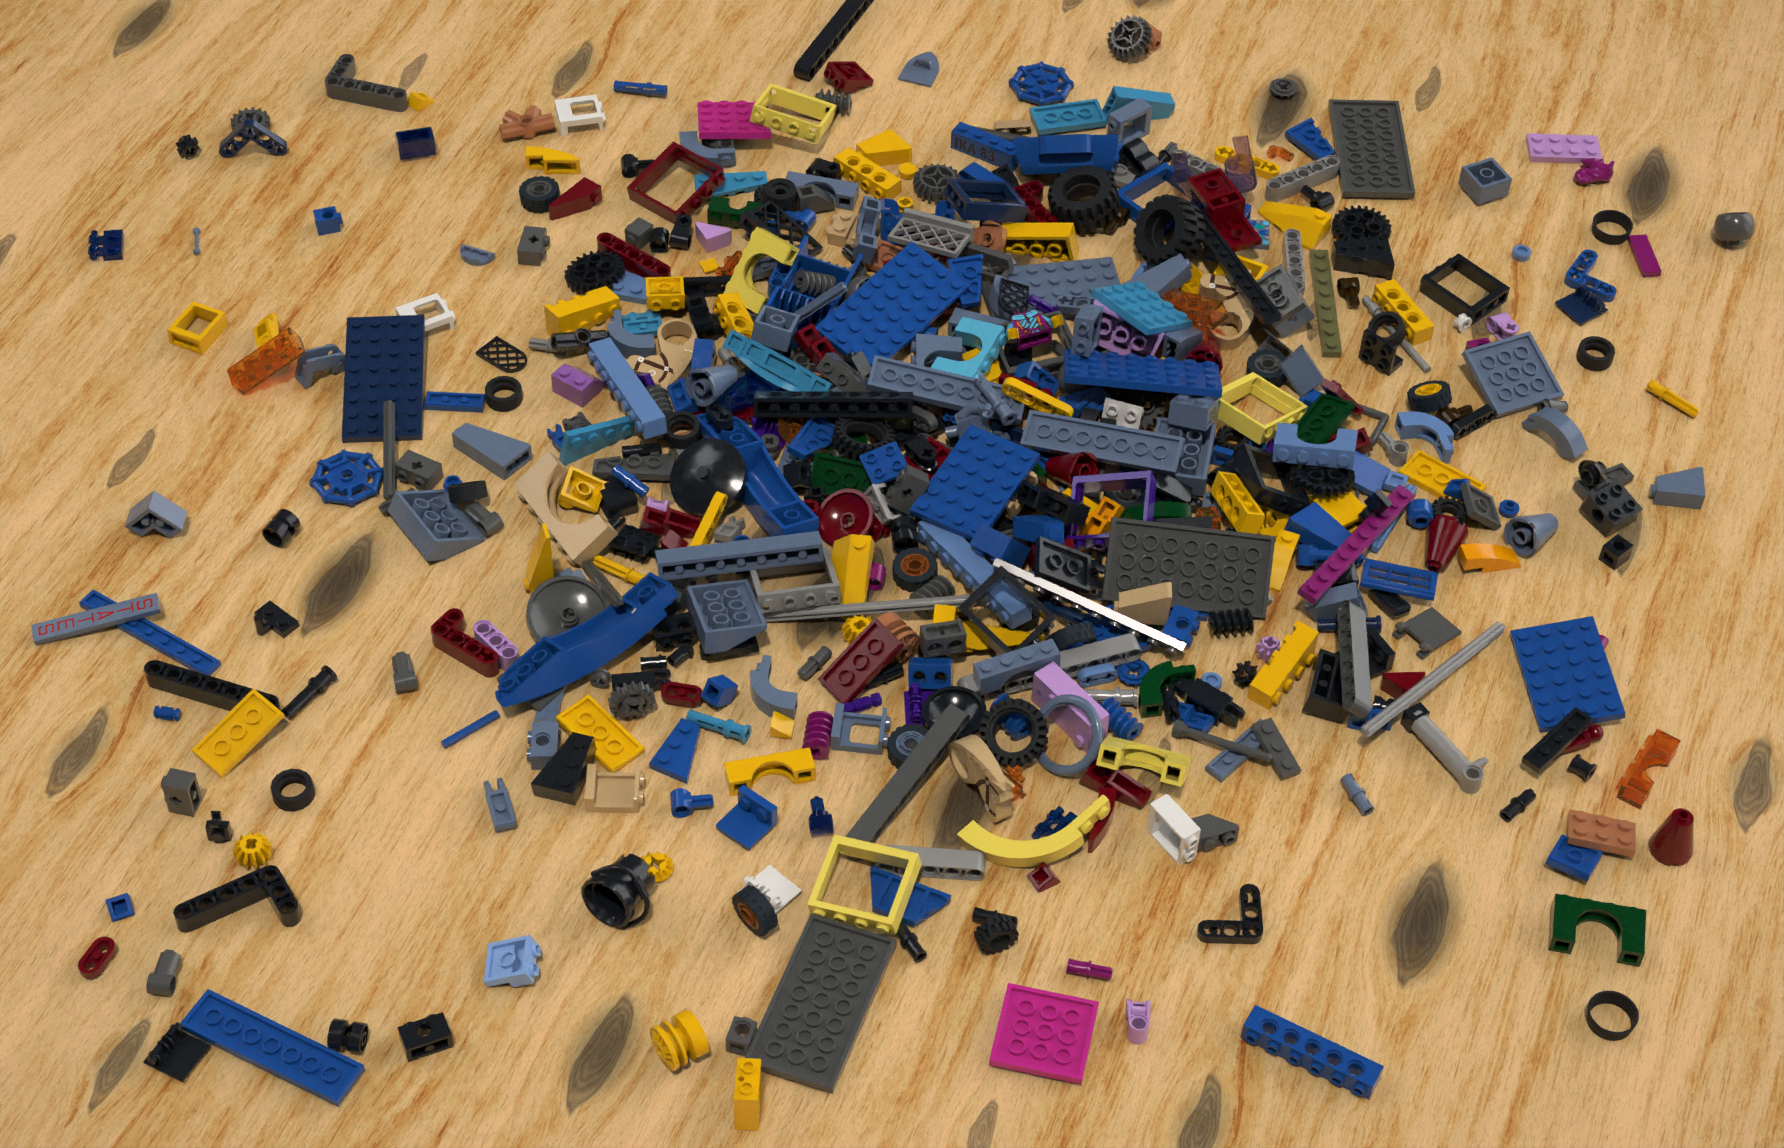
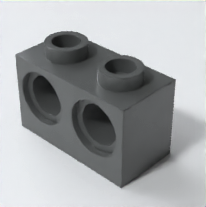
M961 619L920 625L919 646L924 658L965 652L967 634Z

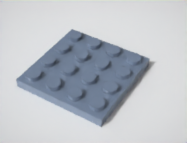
M1530 331L1470 348L1462 353L1487 403L1497 410L1495 418L1538 406L1539 401L1545 398L1558 400L1564 396L1560 385Z

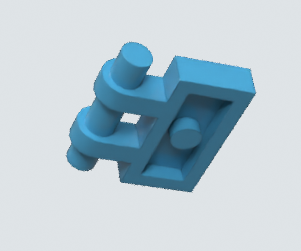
M646 310L645 313L635 314V312H629L628 315H622L624 329L636 335L654 334L655 337L657 336L659 326L662 324L659 311L652 312V310Z

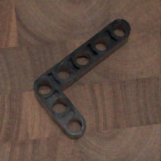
M274 865L262 867L180 903L173 911L177 928L183 933L192 932L266 898L269 900L283 926L294 927L301 920L298 902L280 870Z

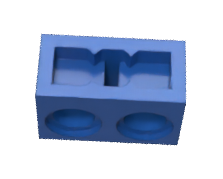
M1033 360L1019 364L1014 374L1015 377L1038 383V390L1049 388L1053 393V397L1059 386L1058 380Z
M911 657L908 664V686L910 687L912 683H917L921 687V691L926 689L938 690L952 686L953 658ZM922 672L925 677L919 678L915 673ZM944 673L946 678H939L936 674Z

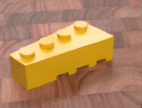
M607 286L588 291L584 296H573L572 300H560L553 306L550 304L544 305L546 333L551 337L553 333L575 332L579 328L589 330L614 316L613 310H621L620 297Z

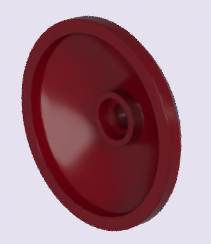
M842 489L829 495L823 501L817 513L819 517V534L831 545L834 544L835 540L850 534L867 535L874 521V508L870 499L864 493L855 489Z

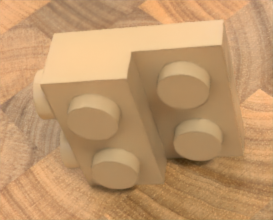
M839 210L838 214H833L832 226L828 225L826 229L828 244L842 248L849 244L854 249L857 214Z

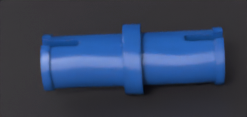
M618 464L610 472V475L622 482L626 489L630 488L641 498L645 497L650 490L649 487L636 479V475L628 473Z

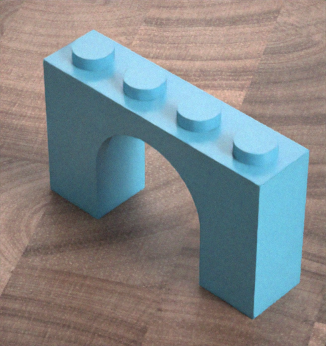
M962 317L955 328L956 337H962V345L975 347L981 351L977 356L966 361H955L937 357L931 368L980 379L978 376L989 372L994 359H997L999 351L1007 342L1004 326Z

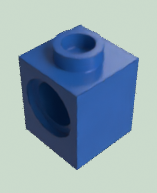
M335 206L313 210L319 236L341 232L340 224H343L341 213H337Z

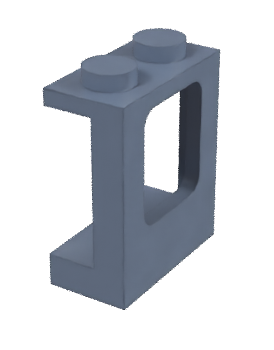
M836 703L831 732V750L882 755L883 746L887 747L888 734H885V730H890L891 717H887V708H883L881 716L844 712V704ZM853 725L880 728L878 744L850 742L851 727Z

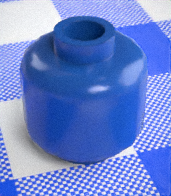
M1414 499L1407 506V520L1413 527H1427L1430 519L1434 517L1432 504L1426 499Z

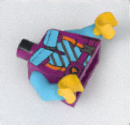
M1020 307L1014 311L1011 323L1007 325L1005 335L1008 341L1014 340L1017 351L1052 341V329H1056L1059 325H1064L1062 315H1055L1050 319L1041 315L1037 310L1025 312L1024 308Z

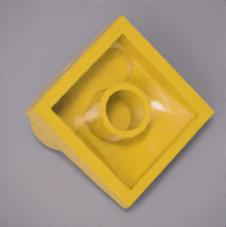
M570 466L562 481L557 501L564 508L570 509L576 506L596 513L602 498L600 491L605 489L604 484L607 482Z

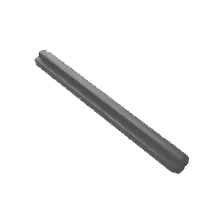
M392 400L383 403V498L387 500L392 499L395 494V403Z

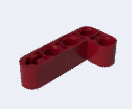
M1032 180L1013 188L1028 206V214L1025 216L1024 221L1026 223H1058L1054 216L1041 204L1044 185L1038 180Z
M449 609L431 626L432 642L437 649L487 678H492L499 674L498 653L464 633V614L460 609Z

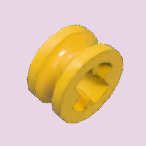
M900 197L897 200L899 213H903L905 208L913 209V200L911 198Z

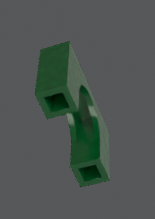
M1555 894L1550 912L1549 951L1571 954L1576 939V927L1584 922H1598L1610 928L1617 938V963L1640 967L1645 954L1646 910L1594 901L1587 898H1577L1566 894Z

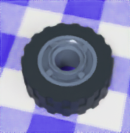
M905 724L892 731L887 743L890 763L896 769H899L929 730L921 725Z

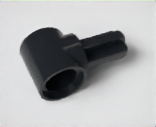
M625 154L620 160L622 175L626 178H633L639 174V170H645L654 159L638 160V157H635L633 154Z
M1304 185L1300 190L1304 196L1310 199V206L1325 211L1335 203L1333 195L1328 191L1316 192L1307 185Z

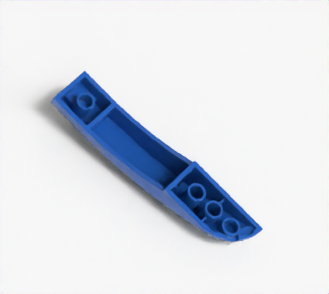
M706 413L695 415L700 422V432L704 439H722L732 444L742 454L747 466V482L740 500L771 537L818 530L819 517L791 488L764 445V441L746 422L733 416V427L721 430L706 419Z
M649 572L622 596L623 606L619 605L616 608L611 604L594 617L550 638L544 636L517 659L498 681L500 685L499 690L495 691L497 701L504 708L540 697L562 688L608 663L636 643L667 616L664 608L671 605L673 600L679 596L675 588L668 581Z

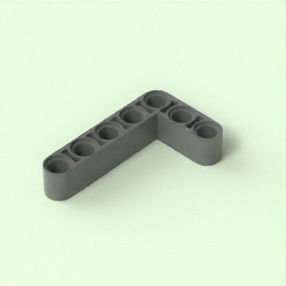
M351 54L341 55L325 78L326 93L331 99L395 112H404L408 109L407 93L404 89L353 79L356 74L354 56Z

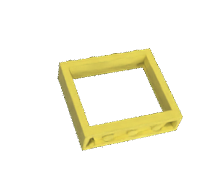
M770 83L753 105L750 122L818 143L833 122L837 105ZM771 90H776V94H772ZM771 103L822 121L817 125L766 107Z
M1252 372L1222 387L1218 419L1260 445L1276 436L1278 423L1296 424L1305 414L1308 406ZM1251 393L1283 413L1284 416L1263 425L1230 403Z
M834 834L807 904L810 913L844 924H852L863 930L868 928L876 930L880 934L885 932L896 935L922 866L918 853ZM839 854L906 869L888 917L822 902Z

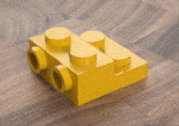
M683 276L645 277L647 310L672 309L677 311L685 308Z

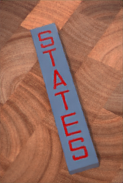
M157 593L33 624L31 625L33 641L35 645H40L160 614L159 597Z

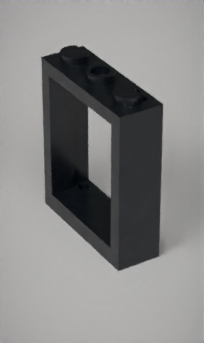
M1458 253L1442 265L1437 266L1430 273L1423 275L1420 280L1419 292L1458 318L1459 315L1465 313L1467 317L1472 319V324L1470 325L1472 326L1507 302L1510 287ZM1454 271H1457L1490 294L1473 306H1470L1442 287L1438 282Z
M1246 443L1242 444L1233 459L1245 488L1258 505L1290 516L1311 505L1307 493H1304L1305 489H1298L1299 485H1293L1294 481L1290 480L1291 476L1289 474L1292 463L1272 462L1273 453ZM1260 471L1280 478L1286 492L1266 486Z
M1000 566L956 611V615L998 655L1011 652L1012 650L984 625L971 610L1001 581L1009 586L1044 619L1014 650L1039 643L1041 641L1039 637L1043 633L1047 635L1055 627L1053 623L1056 619V616L1003 566Z

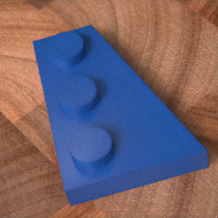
M1312 117L1286 130L1285 137L1315 160L1328 155L1335 156L1334 149L1327 139L1322 137L1320 129L1315 127Z
M983 254L947 259L948 269L969 285L968 290L958 298L961 309L980 305Z
M810 417L789 444L786 451L803 461L812 457L816 452H820L832 445L835 424L823 417Z
M681 718L649 762V768L688 784L689 773L701 732L700 725Z

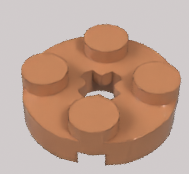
M991 220L984 221L980 228L977 227L975 229L972 243L1003 253L1006 243V228ZM991 236V241L987 242V238Z

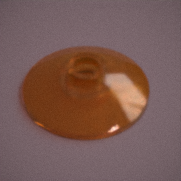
M781 417L777 424L778 432L790 444L808 420L804 417Z

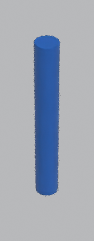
M492 711L442 740L443 748L451 746L499 718L498 711Z

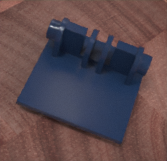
M1580 283L1575 285L1574 293L1555 302L1558 307L1580 325L1608 311L1605 308L1604 301L1598 298L1591 290H1588L1584 284Z

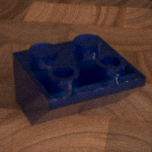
M431 127L395 132L394 136L400 160L436 155Z

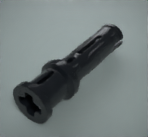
M324 665L321 668V672L315 677H311L308 680V685L281 712L284 713L286 718L292 720L314 696L322 694L325 691V687L331 681L337 680L336 673L330 667Z

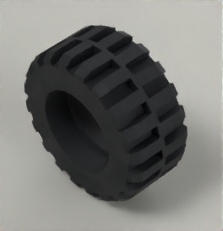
M1081 165L1075 169L1070 168L1067 172L1059 174L1058 179H1054L1048 190V201L1052 215L1058 223H1074L1076 233L1094 232L1097 228L1105 227L1106 223H1110L1113 217L1117 215L1120 208V199L1114 177L1108 171L1102 170L1098 166L1086 165V167H1082ZM1083 197H1093L1086 201L1074 202Z
M1168 194L1153 198V201H1149L1145 209H1141L1140 216L1135 222L1137 223L1136 228H1134V243L1137 245L1136 249L1141 257L1156 265L1180 253L1184 259H1193L1196 256L1197 250H1200L1201 241H1204L1205 237L1203 235V231H1205L1204 218L1200 214V209L1191 201ZM1174 219V234L1170 241L1164 245L1165 229L1168 223Z

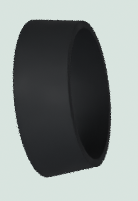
M1603 210L1593 217L1592 233L1597 240L1605 244L1618 245L1624 243L1633 229L1632 220L1626 214L1616 210ZM1602 222H1613L1622 226L1626 233L1610 235L1601 231L1596 225Z
M1602 991L1592 996L1589 1000L1586 1018L1589 1028L1597 1036L1610 1041H1618L1626 1038L1633 1031L1639 1020V1012L1635 1003L1626 995L1616 991ZM1608 1003L1616 1005L1628 1014L1631 1027L1622 1032L1606 1030L1593 1020L1590 1011L1599 1004Z

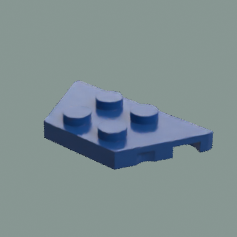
M871 866L872 912L888 917L903 877ZM915 882L902 920L909 926H917L949 904L951 895Z

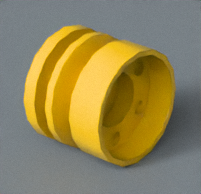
M688 1009L671 1017V1024L663 1020L660 1026L656 1024L649 1029L657 1055L672 1072L678 1070L680 1065H687V1055L692 1060H696L709 1052V1043L705 1032L695 1015Z

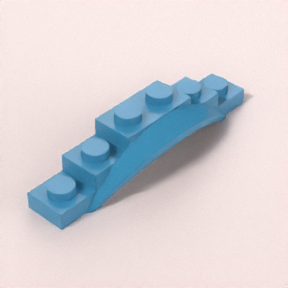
M731 329L722 346L732 351L741 362L755 373L788 391H830L833 386L832 383L800 364Z

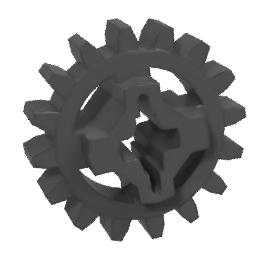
M252 107L251 110H248V108H245L243 111L238 110L239 114H233L234 118H231L232 131L246 119H253L267 129L271 127L269 115H267L266 111L262 112L261 108L255 110Z
M632 681L630 685L623 683V687H616V692H611V697L608 698L611 713H614V717L620 716L621 720L626 717L632 720L633 716L640 718L642 713L647 715V709H653V704L656 703L653 689H650L649 684L643 685L642 681L638 684Z

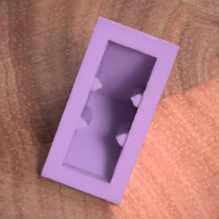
M696 221V239L707 253L731 245L732 230L730 228Z

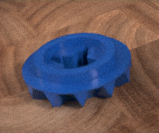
M1138 659L1118 665L1117 675L1120 678V682H1126L1127 686L1134 684L1137 687L1138 684H1141L1144 675L1150 670V667L1146 662Z

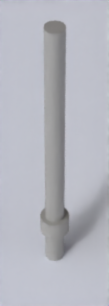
M1368 295L1362 298V301L1369 308L1368 311L1373 316L1382 312V308L1377 303H1374ZM1392 323L1383 324L1391 334L1396 332L1397 328ZM1404 338L1400 345L1425 373L1430 372L1431 367Z

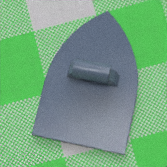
M930 51L913 57L904 66L898 80L931 88L939 73V62L936 56Z

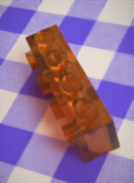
M1173 288L1161 297L1164 301L1172 303L1173 307L1178 311L1186 313L1188 315L1187 318L1192 321L1193 325L1214 330L1229 317L1223 301Z
M288 327L228 368L227 372L231 385L241 394L245 395L306 353L301 337Z

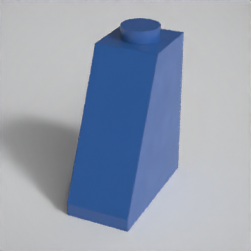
M695 338L691 370L715 366L717 352L714 340Z
M1049 514L1013 516V537L1035 542V539L1041 536L1059 544H1064V523L1058 518Z

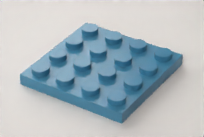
M1136 281L1134 283L1095 288L1091 294L1092 297L1145 335L1190 328L1193 323L1186 313L1175 309L1172 303L1161 299L1158 293L1147 289L1146 285L1142 282Z

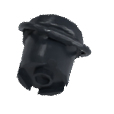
M623 854L611 865L592 871L590 873L591 877L585 881L581 888L583 901L591 914L600 922L611 927L621 928V930L633 927L645 920L650 911L648 892L655 885L654 874L650 877L647 872L650 866L642 858L634 854H629L627 857H624ZM644 900L643 913L635 920L630 921L635 914V908Z

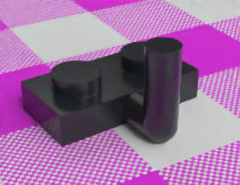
M268 601L254 612V622L258 635H264L271 629L282 638H285L299 627L298 620L272 601Z

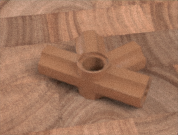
M530 105L525 110L524 115L508 110L502 118L503 124H499L502 140L520 136L528 139L534 137L538 132L555 128L552 114L542 115L541 109L535 105Z

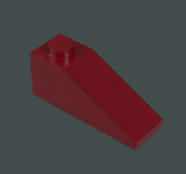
M586 177L582 178L548 205L550 220L560 219L594 207L602 200L601 185Z

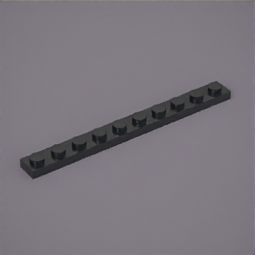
M1200 209V214L1204 218L1203 224H1205V231H1203L1205 237L1204 241H1201L1263 326L1281 321L1280 312L1204 211Z

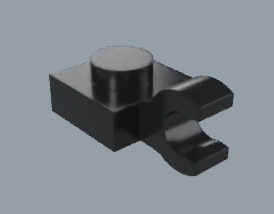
M1378 489L1364 501L1367 506L1358 516L1363 521L1372 513L1378 517L1393 503Z
M211 811L212 820H207L205 826L208 840L215 842L231 841L232 830L230 822L222 821L221 811Z

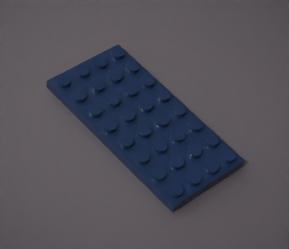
M424 315L347 317L342 419L343 443L383 442V403L388 400H392L395 403V441L422 440L425 347Z

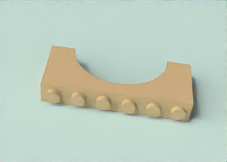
M548 451L514 485L518 489L517 495L523 501L528 502L527 508L532 513L538 515L536 518L541 525L542 523L547 524L550 537L556 538L558 548L563 552L566 551L568 561L573 565L577 563L583 568L582 562H587L588 559L592 560L618 533L599 514L589 521L580 524L562 522L556 509V493L562 478L568 470L556 456Z

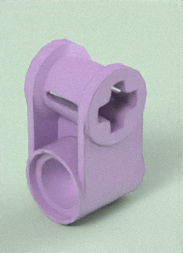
M1506 312L1490 316L1486 320L1489 332L1498 340L1515 336L1519 331L1518 324Z
M1126 1000L1127 1039L1133 1044H1142L1147 1040L1150 1023V1000H1146V1002Z

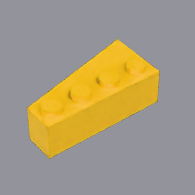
M1002 223V227L1007 230L1003 252L1023 256L1026 253L1039 259L1047 257L1052 258L1054 262H1060V260L1074 261L1078 258L1080 251L1074 223Z
M1298 620L1293 625L1294 631L1292 635L1287 633L1280 650L1275 649L1268 665L1264 664L1249 685L1247 698L1268 710L1274 704L1277 705L1280 702L1285 691L1288 692L1292 688L1295 679H1300L1305 668L1308 665L1311 666L1316 659L1314 653L1319 632Z

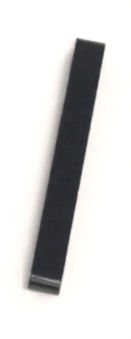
M846 0L796 62L793 70L794 76L812 80L874 0Z

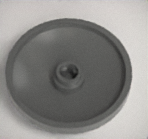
M577 576L554 577L540 584L530 596L526 609L527 627L534 640L538 642L544 636L550 638L589 620L609 607V603L602 591L586 579Z

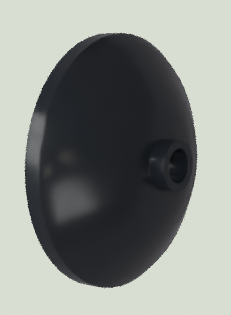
M948 686L934 691L927 697L922 708V718L928 729L933 726L950 704L970 715L968 723L956 739H961L971 734L974 735L979 731V727H982L980 722L982 718H985L986 715L984 713L987 709L983 699L973 690L960 686Z

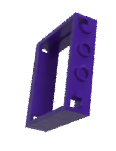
M1151 470L1073 476L1071 498L1083 504L1084 493L1146 488L1143 521L1153 522L1157 480ZM1068 523L1067 539L1073 538L1075 550L1107 548L1109 534L1080 535L1081 526Z

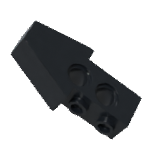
M1027 480L1022 481L1017 496L1018 500L1034 509L1041 510L1066 523L1083 527L1091 508L1072 499L1071 496Z

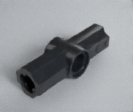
M579 328L575 332L553 333L550 344L555 351L573 350L580 353L589 348L588 343L609 338L610 335L606 330L588 331L585 328Z

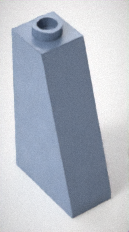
M1180 253L1125 283L1142 282L1146 285L1147 289L1158 293L1160 298L1165 301L1192 277L1190 271L1192 265L1189 259H1184Z
M469 423L463 424L452 433L454 448L504 481L532 460V449L529 443Z

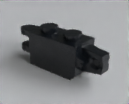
M1153 473L1157 480L1155 502H1181L1190 504L1192 512L1198 513L1200 511L1202 500L1192 493V487L1166 474Z
M1180 677L1174 684L1175 691L1185 698L1184 703L1194 705L1196 712L1214 716V726L1216 727L1221 722L1234 727L1238 724L1236 717L1243 718L1245 716L1244 709L1233 702V697L1211 686L1208 682H1204L1199 678L1193 682Z

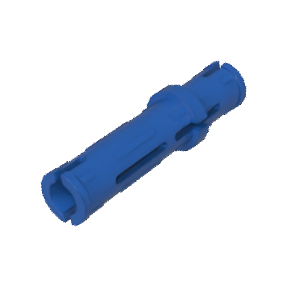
M614 81V92L646 94V96H667V85L652 84V82H647L646 84Z

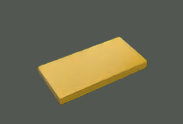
M1419 449L1398 471L1400 474L1409 476V483L1437 498L1442 496L1445 499V496H1448L1443 491L1451 479H1469L1471 485L1482 491H1485L1487 486Z
M253 688L191 751L221 778H224L285 715Z
M589 694L556 716L555 721L559 722V725L569 735L575 732L594 737L597 749L593 758L608 772L620 771L645 753V747Z

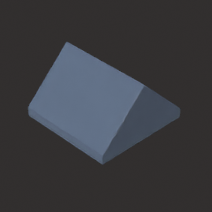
M1300 345L1279 365L1300 397L1321 384L1325 379L1303 345Z

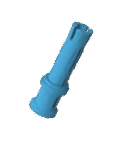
M692 709L688 711L686 720L720 732L725 738L732 737L738 739L744 744L747 743L751 734V725L747 724L744 726L735 723L732 719L725 721Z

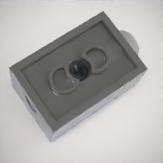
M1282 264L1271 271L1265 272L1261 278L1256 280L1281 314V321L1272 323V325L1283 338L1315 318L1295 281Z

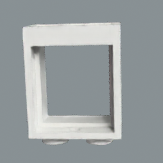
M1168 794L1151 802L1146 831L1178 865L1192 861L1197 855L1201 829Z

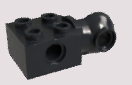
M1583 460L1578 466L1580 478L1591 489L1587 497L1582 501L1580 508L1606 538L1634 522L1643 508L1618 479H1608L1607 468L1600 461Z

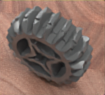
M1127 15L1125 20L1121 18L1119 23L1115 22V27H1110L1112 32L1108 33V48L1120 60L1123 58L1125 61L1128 59L1133 61L1135 56L1139 58L1141 53L1145 54V49H1150L1148 44L1152 43V28L1142 17L1139 16L1137 18L1135 15L1132 17Z
M931 163L930 166L924 165L923 168H919L918 172H915L913 179L914 193L917 194V197L922 198V201L928 200V203L935 202L937 204L941 200H948L944 195L948 179H961L960 174L957 173V170H953L952 166L946 167V164L939 165L938 163L933 165Z

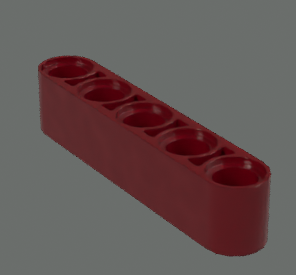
M603 232L597 236V250H600V253L604 250H607L608 253L610 251H613L614 254L618 253L619 257H622L625 270L643 278L671 277V268L664 262L611 233Z

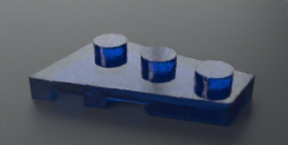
M750 370L712 404H719L729 413L733 414L754 405L753 398L756 391H780V388Z

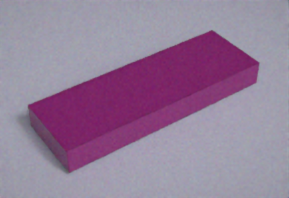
M1629 235L1627 241L1642 277L1660 276L1662 271L1647 235Z

